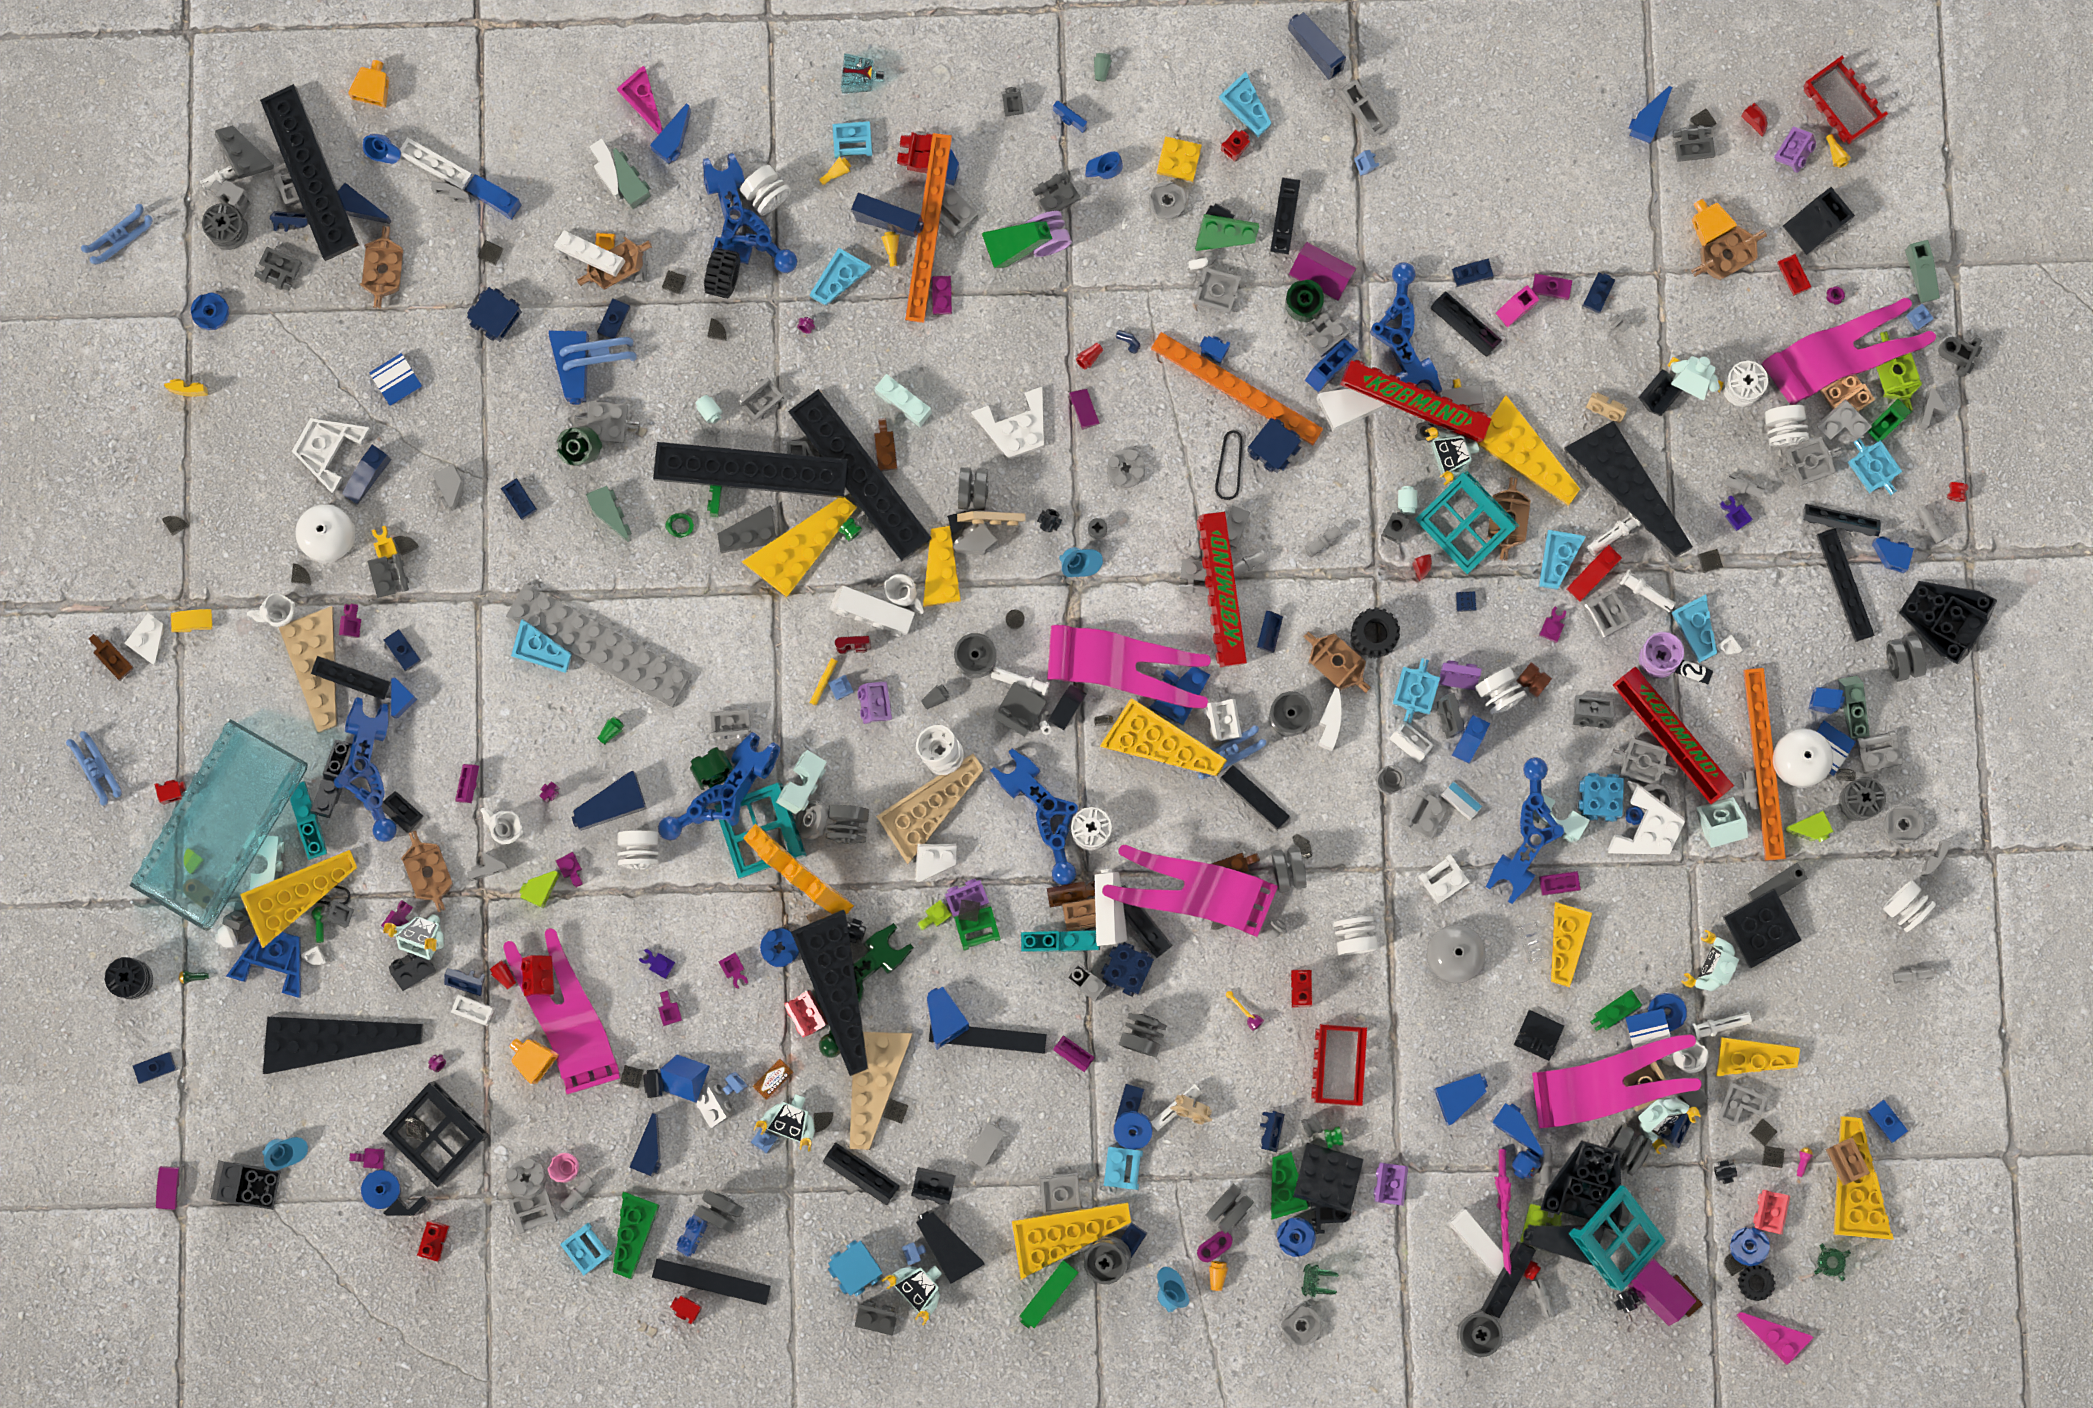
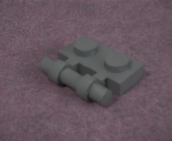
M1701 125L1691 129L1683 127L1680 130L1673 131V138H1681V141L1674 144L1677 162L1714 158L1716 156L1713 137L1705 138V134H1711V126L1703 127ZM1697 135L1698 139L1695 140L1688 139V136Z
M1065 171L1060 174L1056 173L1050 180L1045 183H1039L1038 187L1032 190L1035 196L1043 194L1044 198L1039 200V204L1045 213L1062 211L1081 199L1072 182L1066 185L1063 184L1062 181L1068 178ZM1057 185L1059 189L1050 194L1048 189Z
M266 247L259 261V264L265 268L263 272L256 270L254 277L259 278L261 282L271 283L280 290L290 291L292 284L287 283L286 279L287 277L295 279L302 262ZM272 270L280 273L279 278L271 276Z
M399 553L392 555L394 562L388 563L387 556L367 561L377 598L396 594L395 586L400 585L402 592L409 590L407 584L409 580L405 576L403 566H405L404 561L401 560ZM390 569H396L398 579L393 580Z
M1455 693L1447 694L1439 699L1440 701L1436 702L1438 707L1437 714L1441 717L1443 724L1441 728L1442 732H1445L1446 739L1453 738L1454 735L1465 730L1464 720L1461 717L1459 702L1455 697Z

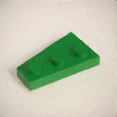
M1204 214L1195 250L1201 251L1253 244L1256 241L1259 223Z
M1292 1152L1272 1158L1271 1220L1309 1209L1307 1201L1293 1197L1298 1172Z

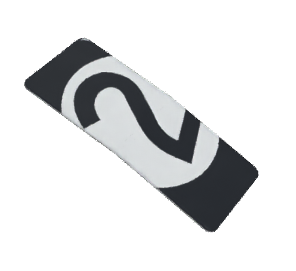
M1682 659L1675 673L1709 684L1713 670Z

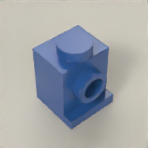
M1204 336L1200 343V347H1202L1201 354L1221 364L1230 348V342L1227 341L1224 344L1223 340L1216 336H1213V338Z

